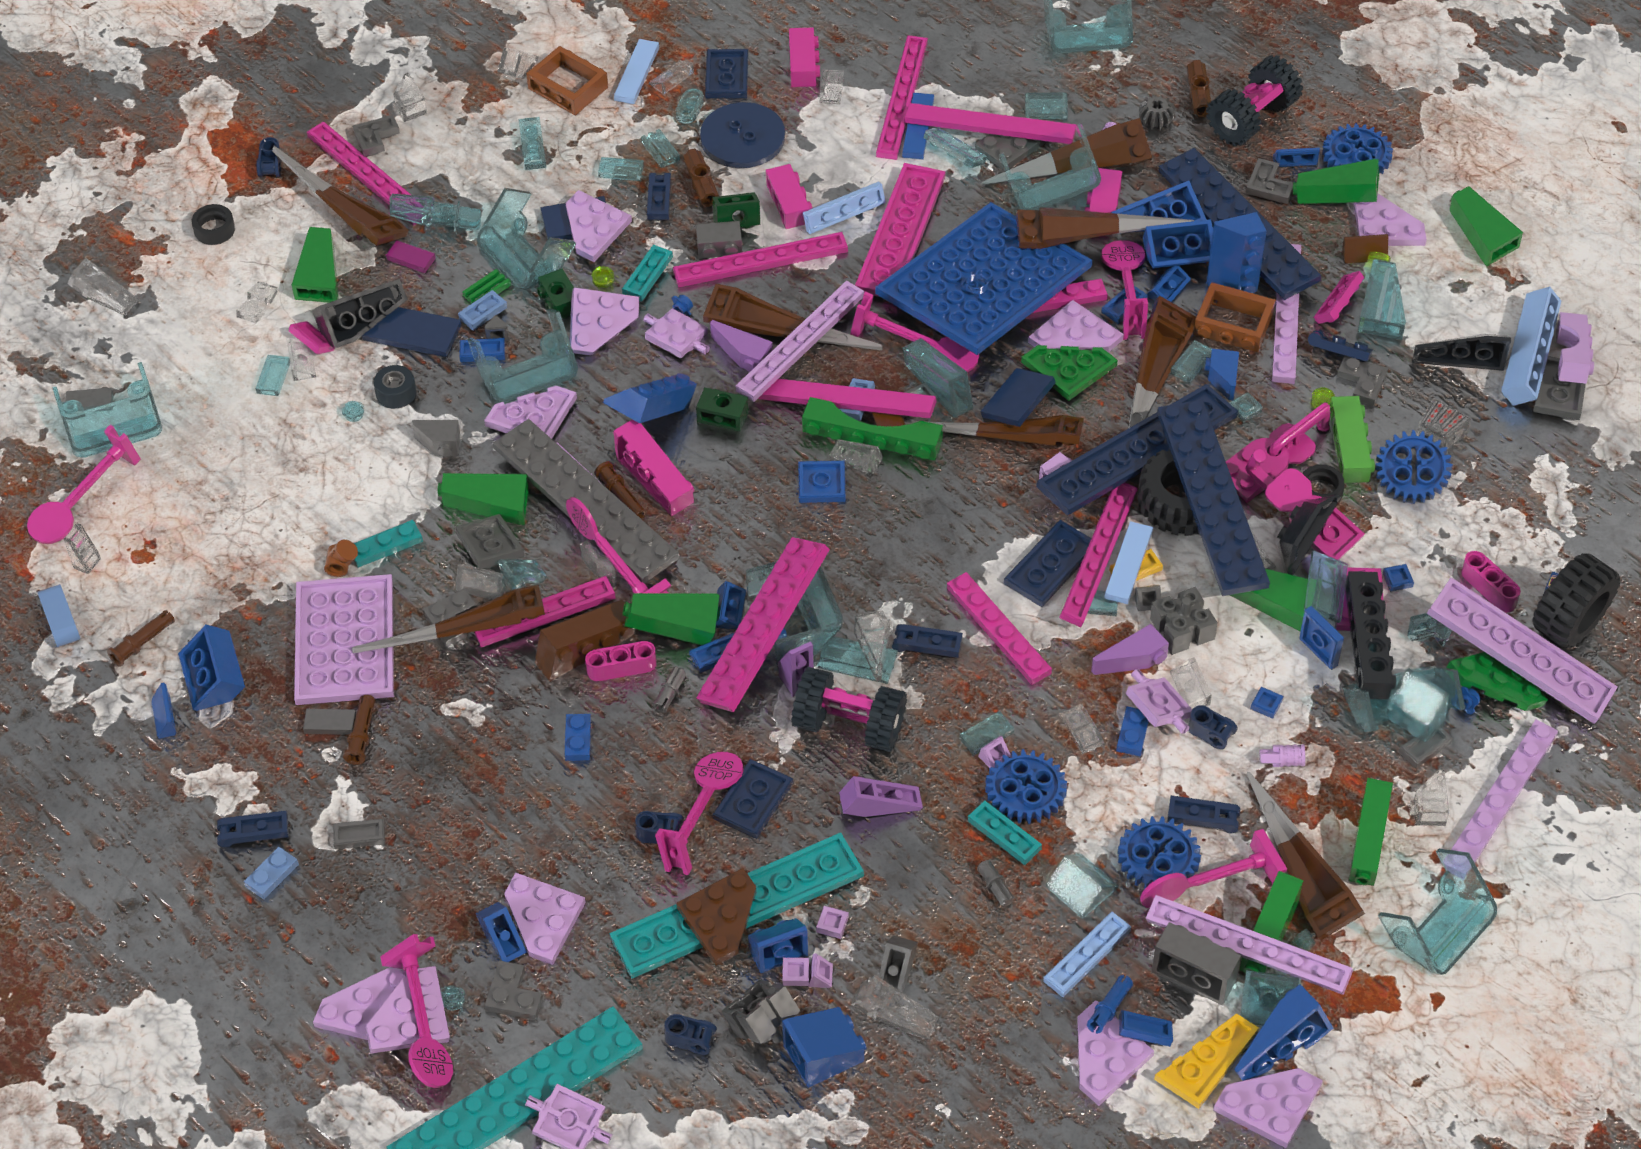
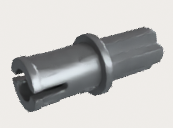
M675 666L666 682L661 684V691L652 704L655 709L658 705L660 706L657 711L666 713L674 696L679 694L678 689L686 676L683 668Z
M985 860L981 862L977 870L986 881V888L993 892L1001 906L1010 905L1013 902L1014 896L1006 886L1005 878L999 875L992 861Z

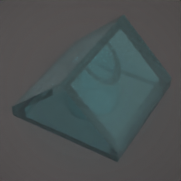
M1082 854L1065 855L1046 883V887L1082 919L1118 889L1119 886Z
M1246 970L1242 988L1240 1016L1252 1024L1263 1026L1285 994L1299 985V978Z

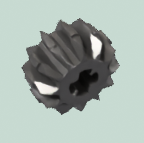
M1152 95L1151 98L1145 97L1144 101L1141 102L1139 118L1144 123V126H1151V129L1158 127L1161 130L1163 126L1168 127L1170 122H1173L1175 114L1174 103H1171L1169 98L1163 99L1162 95L1159 97Z

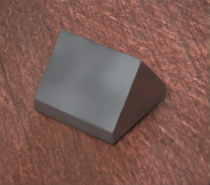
M495 315L485 325L486 339L505 338V342L509 341L507 323Z
M1160 585L1136 587L1134 597L1137 610H1151L1152 602L1161 599Z

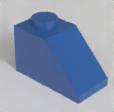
M1212 349L1211 358L1206 357L1205 371H1209L1208 381L1228 400L1233 401L1239 352Z
M497 902L475 913L486 938L501 961L510 962L527 953L506 906Z

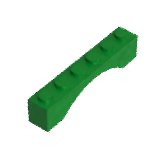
M813 397L809 398L802 416V430L805 433L889 450L899 454L912 455L922 459L936 460L943 440V425L925 421L901 426L870 425L846 415L831 401Z

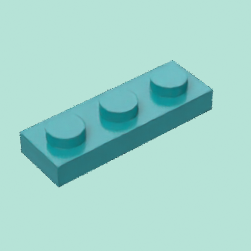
M652 245L623 286L622 294L637 296L639 301L642 302L672 260L673 251Z
M414 520L354 543L358 549V556L354 559L357 568L423 542L422 535Z
M985 800L968 815L969 823L1023 865H1026L1042 850L1040 842Z

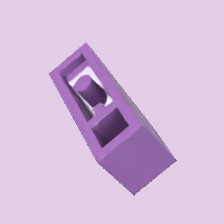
M714 320L710 322L711 338L740 368L748 372L752 371L773 351L772 342Z
M1149 624L1093 657L1091 672L1094 675L1148 669L1155 664H1161L1167 658L1169 643L1152 624Z
M811 641L788 651L778 662L779 677L792 697L795 696L798 690V684L807 667L814 668L813 644Z
M853 776L839 792L843 814L869 817L919 811L923 808L919 787Z

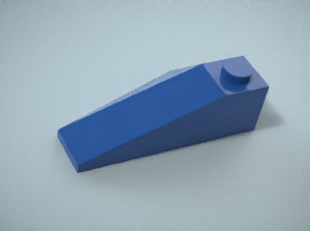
M1190 181L1111 212L1115 214L1194 221L1207 220ZM1145 230L1132 231V232H1144Z
M1301 984L1295 989L1289 990L1284 998L1279 1001L1234 1070L1241 1081L1261 1076L1272 1069L1274 1062L1279 1059L1289 1060L1293 1057V1051L1302 1046L1305 1049L1310 1048L1334 1029L1320 1004Z

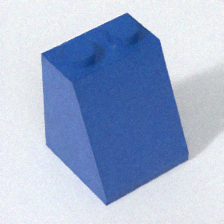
M840 1007L782 1020L783 1046L807 1088L864 1062V1050L867 1049L861 1035L857 1036L853 1030L854 1024L848 1014L844 1015Z

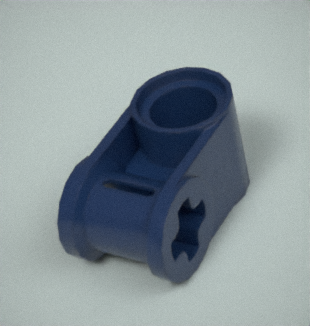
M274 137L264 138L260 142L257 159L258 177H263V175L281 177L282 160L272 151L274 146L280 149L279 142Z
M1204 705L1195 706L1191 711L1188 723L1189 732L1216 749H1225L1229 737L1238 730L1236 723Z
M640 812L635 819L636 838L642 843L657 844L655 835L659 828L672 829V831L679 832L685 819L678 813Z
M680 1014L670 1015L666 1019L664 1034L665 1041L669 1046L688 1050L699 1055L709 1054L711 1049L709 1046L710 1040L717 1030L713 1023ZM673 1029H680V1030H682V1031L679 1032V1033H673V1032H671V1030H673Z

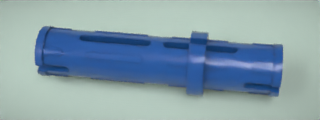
M1120 975L1103 1001L1095 1006L1094 1014L1087 1021V1027L1091 1032H1094L1096 1027L1099 1026L1096 1034L1101 1033L1106 1023L1115 1017V1010L1133 986L1131 978L1126 976L1124 979V975Z

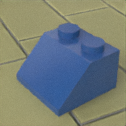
M797 918L783 920L775 926L767 929H758L748 935L749 950L759 972L763 973L782 966L783 958H804L808 956V932L806 926Z

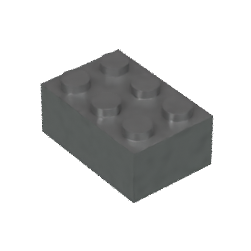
M1169 922L1155 946L1152 973L1220 1005H1224L1236 982L1241 955L1229 947H1222L1213 943L1205 936H1198L1188 931L1184 926Z

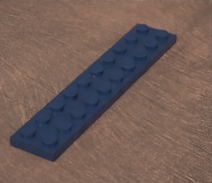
M1195 148L1159 165V173L1173 187L1190 181L1207 220L1211 219L1213 228L1215 221L1257 212L1267 231L1260 276L1283 300L1321 281V274Z
M1208 384L1170 404L1203 400L1214 430L1237 418L1238 410ZM1157 412L1037 480L1036 487L1068 516L1139 475L1150 457L1156 456V453L1162 450L1168 451L1169 449Z
M1197 400L1158 407L1157 414L1221 595L1227 596L1269 588V578L1204 401Z

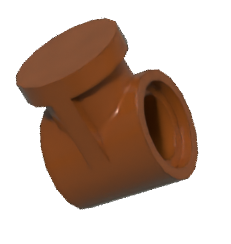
M343 539L337 544L329 546L324 566L325 572L333 577L347 575L349 565L358 556L356 545L349 540Z

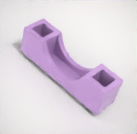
M1560 312L1556 342L1568 347L1561 351L1558 365L1559 381L1587 384L1588 375L1593 374V349H1591L1592 337L1590 336L1592 325L1588 324L1587 315Z

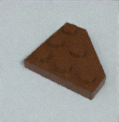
M744 868L676 903L678 911L715 966L737 955L741 947V940L746 930L752 902L757 892L756 885Z

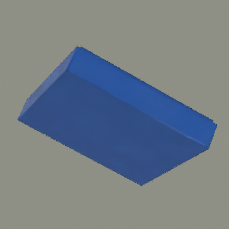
M845 460L798 461L799 503L846 502Z
M1310 606L1304 611L1299 639L1332 670L1339 664L1344 637Z

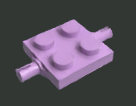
M673 308L660 319L653 317L649 313L645 315L643 321L652 326L645 332V339L679 358H682L693 349L700 351L704 355L709 352L710 346L700 342L708 334L707 326Z
M1140 669L1134 670L1131 676L1138 684L1129 686L1126 695L1154 727L1174 724L1181 734H1185L1189 730V726L1183 720L1190 718L1192 708L1165 677L1148 679Z
M559 1084L555 1086L551 1096L545 1102L531 1095L526 1101L525 1106L539 1111V1118L532 1130V1134L563 1149H585L593 1138L608 1145L612 1138V1133L599 1128V1121L605 1111V1106Z

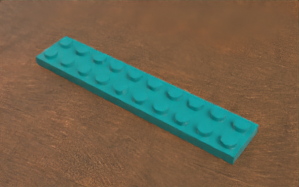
M840 832L747 873L756 885L757 892L752 902L746 928L864 877V870L842 833ZM676 904L609 933L610 939L631 979L703 948L678 911Z
M612 1006L386 1146V1148L485 1149L539 1115V1111L525 1106L530 1095L545 1102L551 1096L557 1084L575 1092L641 1051L643 1045L615 1007Z

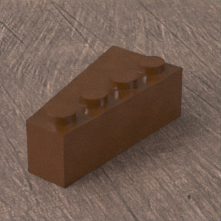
M623 600L540 630L535 664L549 682L585 663V657L590 651L615 646L635 634L634 628L625 626L626 616H622L625 604Z

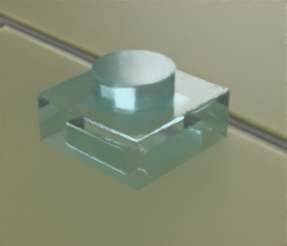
M1248 392L1230 402L1238 410L1237 416L1243 422L1262 412L1263 406Z

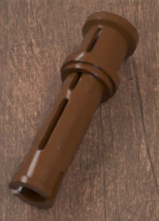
M606 461L597 466L594 475L601 479L605 487L615 494L620 501L638 517L643 519L647 513L646 510L624 484V478L615 472L613 464L610 461Z
M164 610L132 636L126 635L123 637V641L120 644L107 650L109 658L118 667L124 665L126 659L133 654L137 655L145 643L175 622L173 615L170 612L168 613V610Z
M371 695L360 696L354 728L347 737L349 744L343 754V759L353 765H360L366 759L364 752L370 741L368 729L376 701Z

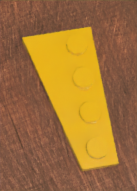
M1236 1013L1212 1031L1209 1037L1202 1042L1196 1043L1189 1052L1182 1057L1180 1055L1165 1070H1160L1156 1073L1154 1080L1199 1109L1257 1035L1259 1027Z

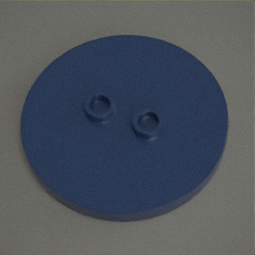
M748 102L732 103L716 109L704 120L700 130L701 145L704 152L719 164L733 168L756 167L772 160L781 151L785 142V127L781 118L774 111L763 105Z

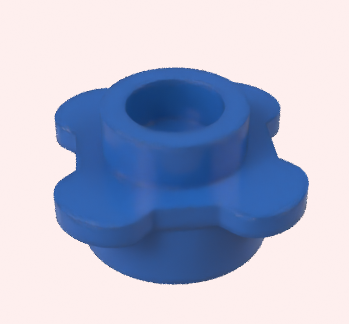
M685 295L673 296L671 298L674 303L673 309L690 317V310L693 308L692 301Z
M1461 687L1459 688V695L1454 698V702L1461 709L1465 710L1467 714L1471 715L1475 712L1474 708L1480 703V696L1472 688Z

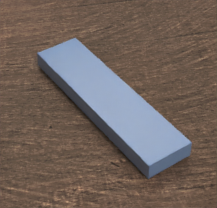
M638 40L614 94V101L635 104L659 50V42Z
M876 182L803 212L806 231L812 234L885 204L882 184Z
M1130 521L1105 592V599L1128 604L1153 532V527Z
M1110 912L1044 976L1043 982L1061 997H1064L1131 932L1132 926L1114 912Z

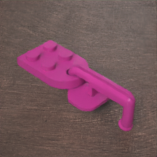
M1328 403L1321 404L1297 424H1282L1270 433L1269 438H1260L1252 441L1226 461L1239 497L1248 503L1265 490L1245 469L1256 449H1262L1266 454V459L1259 463L1258 466L1274 480L1283 471L1288 469L1289 464H1301L1315 453L1316 445L1305 432L1314 425L1323 432L1330 429V405Z
M1256 449L1246 465V472L1265 489L1266 499L1279 511L1290 512L1291 515L1296 505L1301 507L1304 501L1322 498L1312 495L1310 480L1296 469H1286L1274 480L1258 466L1259 463L1266 459L1265 452L1262 449ZM1335 508L1311 548L1321 554L1322 558L1333 566L1363 538L1365 533Z

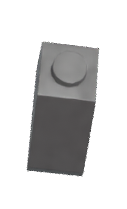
M412 420L414 438L432 454L444 457L458 456L461 435L458 420Z
M894 935L887 941L875 992L898 999L901 998L913 966L918 942Z

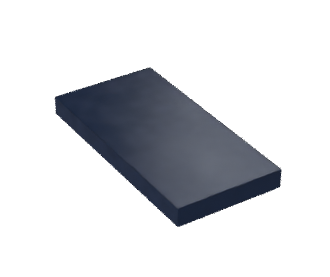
M398 307L362 335V340L447 358L462 323L460 319Z
M1059 520L1004 578V584L1040 607H1043L1080 567L1091 538L1064 521Z

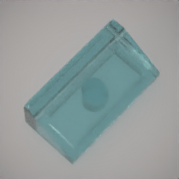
M1025 93L1024 105L1027 118H1068L1067 93Z

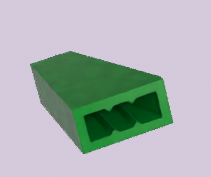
M1379 159L1298 173L1297 182H1293V195H1297L1298 204L1377 202L1380 177Z
M1470 186L1453 194L1449 211L1486 266L1520 247L1523 232Z
M309 227L291 284L295 300L329 303L339 299L335 250L331 228Z
M443 473L442 483H438V497H442L443 506L485 517L500 514L505 522L525 525L529 492L527 474Z
M1265 569L1270 581L1269 588L1230 595L1272 618L1301 631L1304 611L1313 604L1318 581Z
M633 593L630 602H625L622 616H626V627L704 645L711 642L715 634L719 594Z
M1367 778L1348 881L1356 882L1359 885L1374 886L1391 798L1392 782Z
M1281 871L1278 872L1254 927V932L1282 942L1298 907L1303 880ZM1242 957L1239 970L1249 977L1264 980L1270 967Z

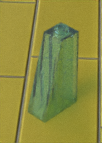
M1373 259L1357 332L1402 340L1406 320L1396 263Z
M922 338L902 347L906 367L922 384L927 383L938 397L937 400L952 417L956 418L973 409L967 371Z

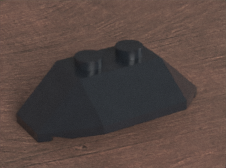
M1335 494L1304 501L1301 507L1296 505L1289 517L1292 519V522L1288 527L1284 525L1277 536L1280 539L1278 549L1284 573L1294 575L1339 503L1340 495Z

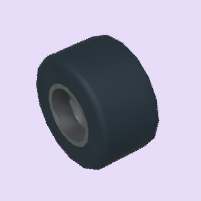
M390 365L377 372L374 378V389L376 398L381 405L396 409L405 407L414 400L416 385L411 370L400 365Z

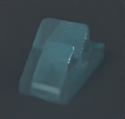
M499 559L497 562L503 579L511 591L522 588L524 583H543L547 577L536 560Z
M1425 613L1410 617L1407 636L1411 641L1434 637L1444 647L1452 630Z

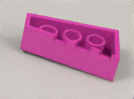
M632 419L613 431L616 460L671 517L694 503L693 485L683 477L641 423Z

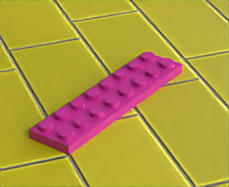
M909 163L903 164L855 286L864 290V293L866 291L874 296H878L875 294V287L914 259L945 180L946 171Z
M794 537L790 539L754 602L727 644L726 649L714 666L707 681L702 686L701 691L696 697L698 701L702 704L731 712L736 710L830 549L825 544Z

